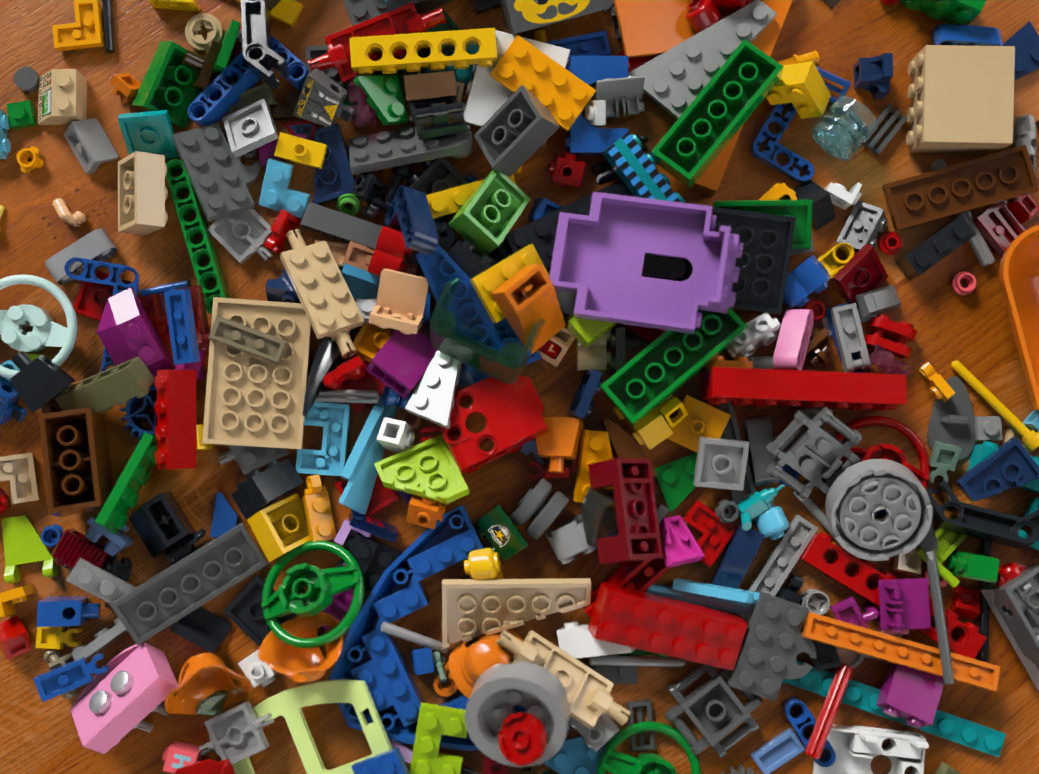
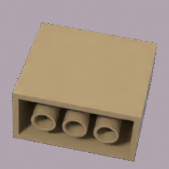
M925 45L908 65V75H911V84L908 86L907 97L911 99L910 108L907 111V122H910V131L907 132L906 144L909 145V153L994 154L1013 143L1015 46Z

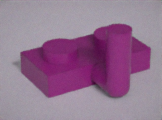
M853 597L830 606L836 620L869 629L867 623L880 616V612L871 602L864 603L863 608L866 613L861 614Z

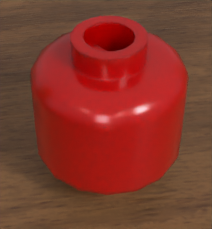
M693 0L687 6L686 19L696 33L705 30L720 20L721 13L712 0Z

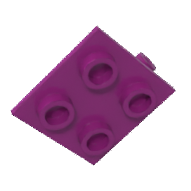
M928 578L878 580L881 630L900 632L902 629L931 628Z

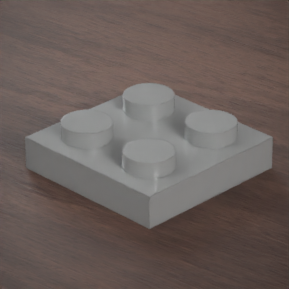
M265 98L222 118L231 152L236 158L279 138L269 104Z
M699 437L693 481L694 486L743 491L749 442Z

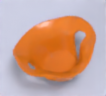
M320 612L309 617L297 616L283 622L280 626L293 636L308 639L316 638L318 636V628L321 626H329L330 631H332L340 623L330 614ZM270 631L260 646L258 658L276 672L284 674L295 682H313L323 677L326 670L339 658L342 650L343 635L326 645V659H324L320 647L309 649L293 647L281 641Z
M508 629V630H507V632H509L510 634H512L513 636H515L516 638H518V639L521 640L522 642L524 641V640H523L515 631H513L512 629ZM502 631L491 635L482 634L476 636L479 641L467 648L468 641L464 643L463 641H458L455 648L451 651L449 656L451 676L458 689L468 699L475 682L484 671L502 662L503 665L510 664L511 658L512 662L515 659L513 653L496 644L497 639H500L499 636Z
M214 653L198 654L189 658L182 666L178 686L169 692L165 698L166 712L169 714L198 715L219 710L247 698L252 688L249 678L227 668L222 658ZM231 678L241 681L242 684L235 685Z

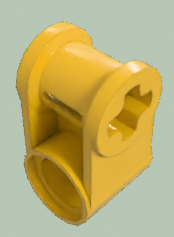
M839 243L818 257L817 260L833 278L854 256V249L848 243ZM838 249L845 253V260L842 261L837 258L836 251Z

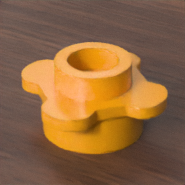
M35 146L30 147V149H22L16 154L17 161L21 165L20 169L24 173H29L35 168L40 169L44 165L43 160L39 157V149Z

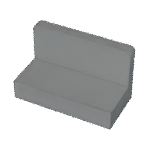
M96 118L72 121L64 133L65 139L86 175L95 173L101 163L114 161L119 157Z

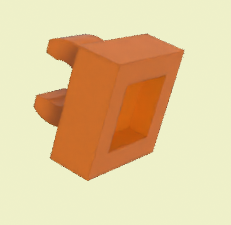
M130 73L115 74L110 81L115 86L113 90L115 96L124 94L123 103L132 102L141 85Z

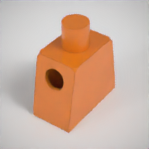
M543 417L549 432L536 438L538 456L542 459H549L550 473H563L564 460H576L584 422L581 418Z

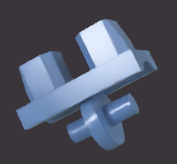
M92 516L87 522L90 527L85 537L94 543H98L103 535L110 540L103 549L111 556L118 555L124 548L130 547L134 542L133 539L124 534L129 529V526L126 524L115 535L95 522L97 517L94 518Z

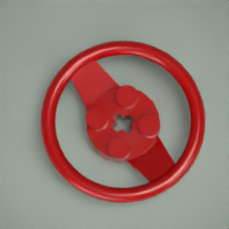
M867 416L846 425L851 430H858L871 425H881L902 433L909 439L917 452L920 470L907 463L904 452L894 445L876 444L867 446L865 449L851 447L850 450L857 454L862 461L886 459L904 465L915 474L926 490L930 478L928 453L919 436L910 427L886 416ZM839 432L835 436L841 441L845 438ZM843 456L840 459L842 463L847 459V457Z

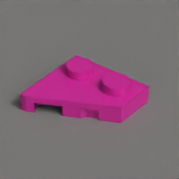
M681 515L666 517L659 523L664 560L667 568L696 562L705 556Z

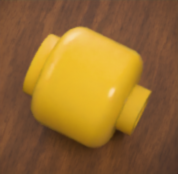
M492 548L470 551L468 560L464 561L466 575H471L473 580L495 579L498 572H501L499 553H495Z

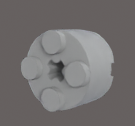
M589 512L559 524V529L555 531L551 529L545 533L557 559L561 560L562 564L574 560L575 556L581 551L584 554L597 549V539L601 538Z

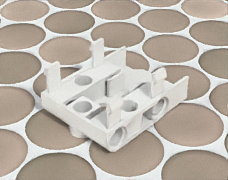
M832 724L827 739L836 753V760L829 767H821L815 761L813 763V774H874L870 765L872 759L877 755H885L891 761V769L887 774H904L905 769L909 766L913 768L911 774H923L925 748L929 749V745L926 742V738L916 732ZM886 738H890V745L882 748V742ZM823 748L820 758L826 756L827 748Z

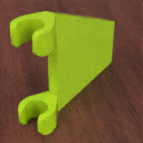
M28 515L1 519L5 556V583H17L21 580L17 566L21 564L44 561L42 568L44 577H55L59 574L58 565L55 562L56 559L51 556V551L41 541V536Z

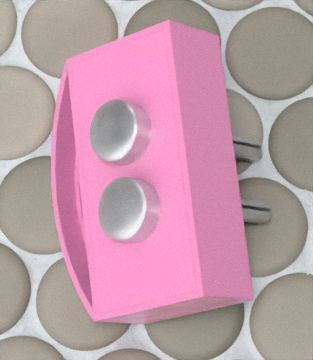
M145 642L125 649L107 662L104 666L108 665L109 669L103 674H95L93 681L84 687L70 710L83 747L106 754L134 728L151 732L153 724L143 721L150 712L156 711L165 716L169 715L166 712L165 705L161 704V702L165 700L169 692L178 686V683L164 652Z

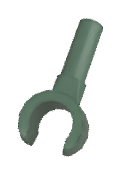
M439 651L432 652L434 667H437L440 680L444 683L447 681L443 666L446 663V659L443 655H440Z

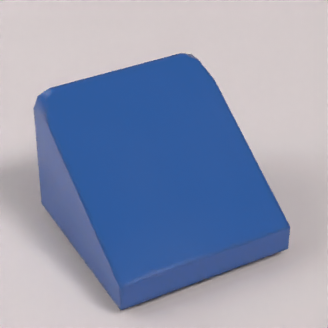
M536 198L528 220L533 222L562 208V206L546 198Z
M412 647L409 649L412 671L416 675L434 672L431 648Z

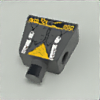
M315 68L306 77L293 115L326 127H331L338 118L349 123L353 118L355 110L344 104L348 94L347 90Z

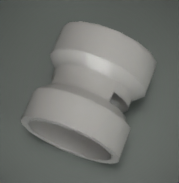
M812 588L805 590L801 594L800 604L809 609L808 612L823 615L829 610L830 599L824 592Z

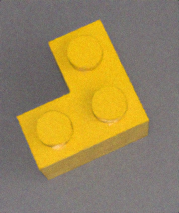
M810 61L784 65L781 79L766 98L770 105L792 103L801 119L823 116L831 94L814 62Z

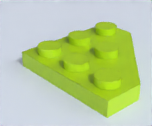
M441 435L374 463L383 486L386 488L445 504L470 494Z

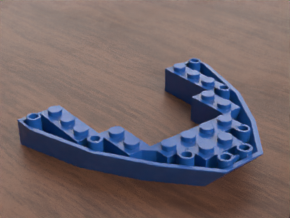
M464 504L443 514V520H437L434 530L428 528L384 571L355 621L350 626L339 658L335 662L328 679L365 681L389 739L414 744L421 702L425 703L394 636L380 630L383 622L391 623L429 604L430 599L421 580L467 558L470 551L485 548ZM460 694L440 705L466 710L469 699L465 695ZM338 703L348 727L363 731L354 706L351 703ZM519 704L513 706L516 713L517 711L523 712L526 710L524 706ZM367 708L362 712L367 724L373 722V719ZM468 732L466 738L441 734L440 747L468 751L479 750L471 740Z

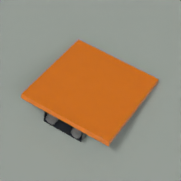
M613 0L614 3L610 10L617 42L622 41L625 56L632 58L660 55L698 34L686 19L687 6L693 0Z

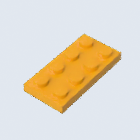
M519 35L515 37L490 74L491 78L512 93L521 85H524L551 112L557 124L567 132L596 93L595 89Z

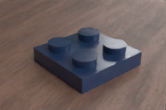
M594 369L584 372L568 411V416L584 419L585 415L589 416L594 402H591L594 392L598 393L603 383V380L600 379L601 372Z

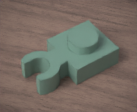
M935 441L929 459V465L934 466V469L930 471V483H933L937 475L942 476L940 483L943 481L948 483L949 478L946 473L947 470L955 471L961 452L959 446Z

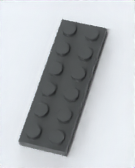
M240 523L111 602L110 606L136 644L140 645L263 568L268 562L244 524Z

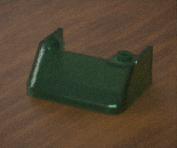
M456 277L446 282L431 317L430 343L432 347L505 384L516 382L526 366L546 320L541 318L533 326L524 347L511 342L505 344L498 351L455 330L457 324L456 317L448 309L461 279Z

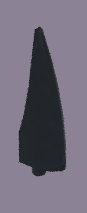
M355 328L349 333L352 342L354 341L353 331ZM327 336L323 337L320 341L309 373L302 414L304 417L307 416L325 386L323 382L324 376L337 369V366L341 365L346 359L342 357L336 341Z

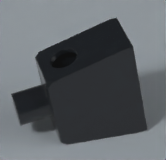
M22 350L10 359L20 370L10 378L11 382L32 413L40 409L75 381L73 377L45 355H41L32 361Z

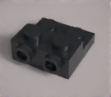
M444 157L424 161L422 164L424 169L419 174L413 173L406 181L407 187L423 192L426 195L468 184ZM450 214L437 217L436 219L443 223Z
M359 532L355 537L350 536L345 546V549L349 550L348 552L355 558L361 569L364 589L372 592L384 571L403 553L392 546L372 537H366ZM340 558L336 568L346 567L347 564Z

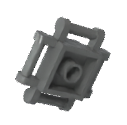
M827 407L821 408L813 418L799 410L794 415L795 419L774 442L770 441L767 444L766 448L777 457L769 464L766 471L772 477H778L794 489L796 495L802 499L809 497L815 485L827 495L831 484L841 472L862 461L857 454L850 450L852 446L857 445L861 441L862 434L857 430H851L837 419ZM828 423L845 438L842 441L821 425ZM846 456L847 459L842 463L840 459ZM788 464L806 479L800 483L784 471L782 467Z
M701 663L675 685L672 683L667 687L678 701V704L669 708L664 713V716L668 721H672L691 746L690 750L694 755L699 754L711 744L719 756L723 758L727 755V750L752 730L755 732L760 728L749 713L763 702V699L760 696L740 690L747 699V702L742 705L724 681L727 676H730L731 670L721 668L716 672L713 666ZM708 672L711 677L684 698L681 692L704 673ZM685 711L704 737L698 740L679 715ZM744 721H746L745 724H743L740 728H738L735 732H733V733H732L730 736H728L725 740H723L721 743H719V741H720L721 739H723L726 735H728L731 731H733V730H734L736 727H738L741 723H743Z

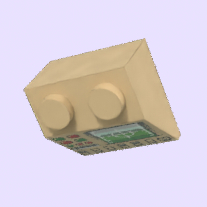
M52 69L39 77V125H70L72 121L87 119V78L77 69Z

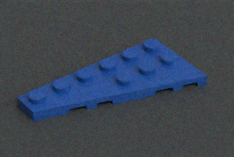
M437 244L432 255L421 252L415 254L474 384L515 365L519 369L542 358L537 351L532 355L528 353L506 317L497 323L492 322L472 286L470 278L439 244Z

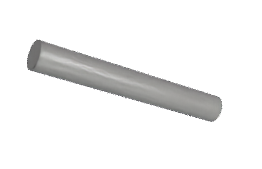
M383 622L380 630L382 632L442 653H447L449 647L442 649V642L387 622Z

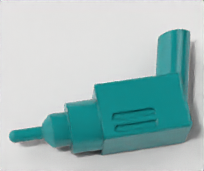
M784 484L777 488L771 487L768 490L765 488L761 492L756 491L737 504L741 514L743 530L751 529V520L769 509L768 504L774 501L773 498L777 496L779 490L785 487Z

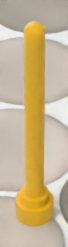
M957 360L951 363V367L1022 436L1023 445L1030 452L1039 446L1038 431L1029 430L962 363Z

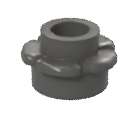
M724 499L719 502L715 513L721 522L729 523L738 518L739 508L734 501Z

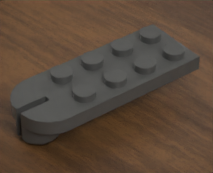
M466 123V132L433 137L431 139L419 140L415 126H406L392 131H381L367 136L360 135L349 139L352 175L447 156L461 159L469 156L474 150L471 128L468 123Z

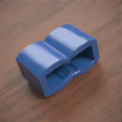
M814 255L787 274L783 301L790 309L795 305L800 308L810 300L809 294L813 291L818 294L829 286L826 281L831 276Z

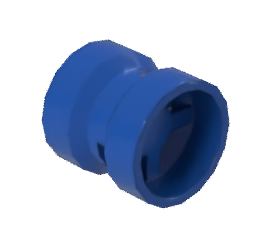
M385 385L382 394V404L390 407L397 405L399 408L405 409L413 395V390L404 399Z

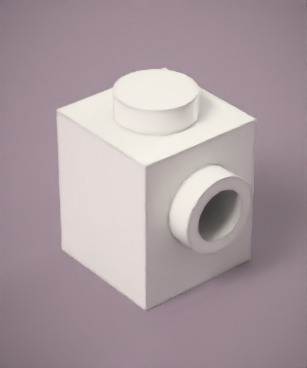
M384 417L376 440L386 450L402 452L413 445L415 435L407 422Z
M259 649L238 663L246 677L250 679L253 688L260 684L262 687L267 686L276 679L274 675L277 673L265 662L259 660Z

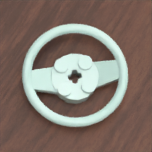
M21 274L0 279V290L17 284L35 285L50 292L59 301L66 315L67 327L53 322L47 310L34 305L22 304L12 306L9 310L0 309V335L3 342L7 343L11 348L18 351L23 350L27 353H37L47 346L62 347L56 357L52 359L60 367L68 358L75 345L78 329L76 313L67 295L52 282L34 275ZM30 323L33 330L26 333L25 328ZM0 365L1 377L10 379L19 372Z

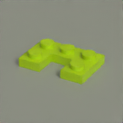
M421 702L409 774H460L463 757L439 753L441 734L466 738L465 710Z

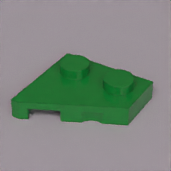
M398 75L357 76L354 79L355 85L357 87L360 85L369 97L366 100L371 108L377 112V116L383 125L405 124L409 121Z
M697 452L654 468L657 476H655L667 509H669L668 512L674 511L696 487L693 481Z

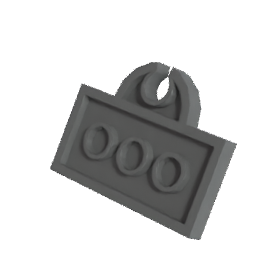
M219 123L172 134L174 145L208 221L254 209L255 204L247 187L252 185L258 178L261 164L260 161H257L248 167L241 163L243 159H255L257 153L254 150L236 158L231 152L230 144L227 143Z
M761 591L745 632L734 671L731 670L727 684L745 692L775 701L783 679L794 680L810 672L813 668L810 664L796 662L797 655L801 652H806L811 658H816L813 642L810 639L803 638V632H801L809 609L800 604Z

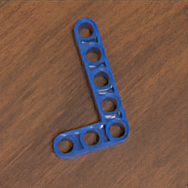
M271 35L272 50L286 60L291 74L285 78L282 72L275 68L273 69L295 89L302 91L306 77L310 73L302 61ZM243 50L188 107V116L199 128L218 123L229 112V107L231 105L234 106L242 98L239 96L247 89L252 88L260 80L249 70L243 56Z
M78 257L69 259L64 266L65 272L70 278L114 286L113 295L132 287L138 298L140 274L130 266ZM77 262H81L84 266V271L79 276H75L71 271L72 265ZM100 267H107L110 271L109 277L105 280H100L97 277V270ZM126 271H132L135 275V280L131 284H125L122 281V274ZM105 346L101 372L107 370L111 365L116 366Z

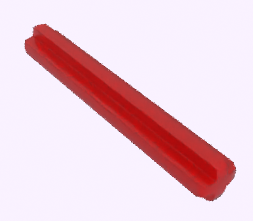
M841 664V666H838L805 750V754L811 758L819 759L853 672V669L848 665Z

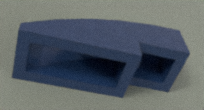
M738 524L737 530L730 544L726 546L710 584L737 589L765 535L753 529L743 530L742 524Z

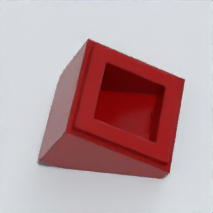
M1029 194L1017 197L1007 205L1021 224L1039 211V206Z
M956 586L950 610L959 615V617L974 619L980 614V591Z

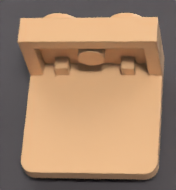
M384 269L380 276L376 306L370 313L369 323L375 324L378 328L396 329L403 334H417L423 323L429 289L427 279Z

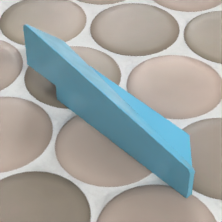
M382 395L379 397V402L371 410L340 474V477L348 481L338 503L362 515L366 514L378 474L374 463L382 460L385 450L376 439L384 417L394 419L397 405L392 407L383 405Z
M675 577L673 587L653 583L647 589V593L730 613H753L760 594L758 592Z

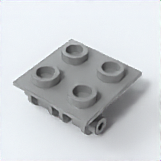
M645 75L597 80L596 100H606V118L614 117V109L616 117H619V108L622 109L623 116H626V108L628 115H640V112H644L642 98Z

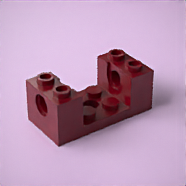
M614 458L588 464L591 489L613 487L619 532L618 536L597 539L599 564L628 563L663 558L651 459Z

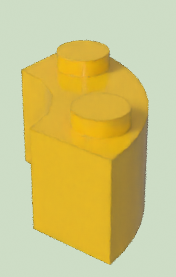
M616 406L612 409L620 421L624 419L633 430L632 436L639 446L644 444L651 450L673 434L664 417L656 408L634 427Z

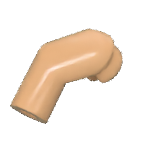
M62 198L53 201L52 205L59 218L74 227H80L82 223L86 222L85 215L81 211H76L74 214L71 213Z

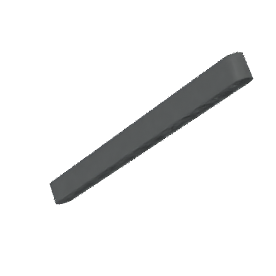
M310 202L307 204L300 226L347 243L352 241L375 249L383 227ZM445 248L444 251L448 254L451 249ZM413 250L412 254L407 255L405 260L418 264V267H421L415 255L418 251ZM555 290L562 315L569 317L574 312L577 293Z

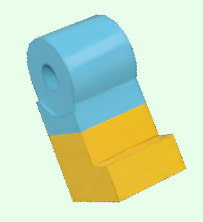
M672 395L656 407L657 411L662 414L671 428L688 416L682 402ZM678 410V415L670 419L669 416Z

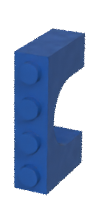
M571 56L570 63L566 64L565 69L589 86L594 87L597 80L628 77V56ZM581 113L570 128L569 135H565V150H569V153L576 156H603L602 152L628 132V128H597L589 124Z

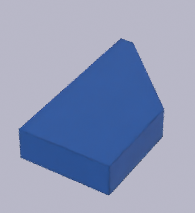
M217 492L210 537L216 538L237 526L239 521V514L230 505L223 492Z

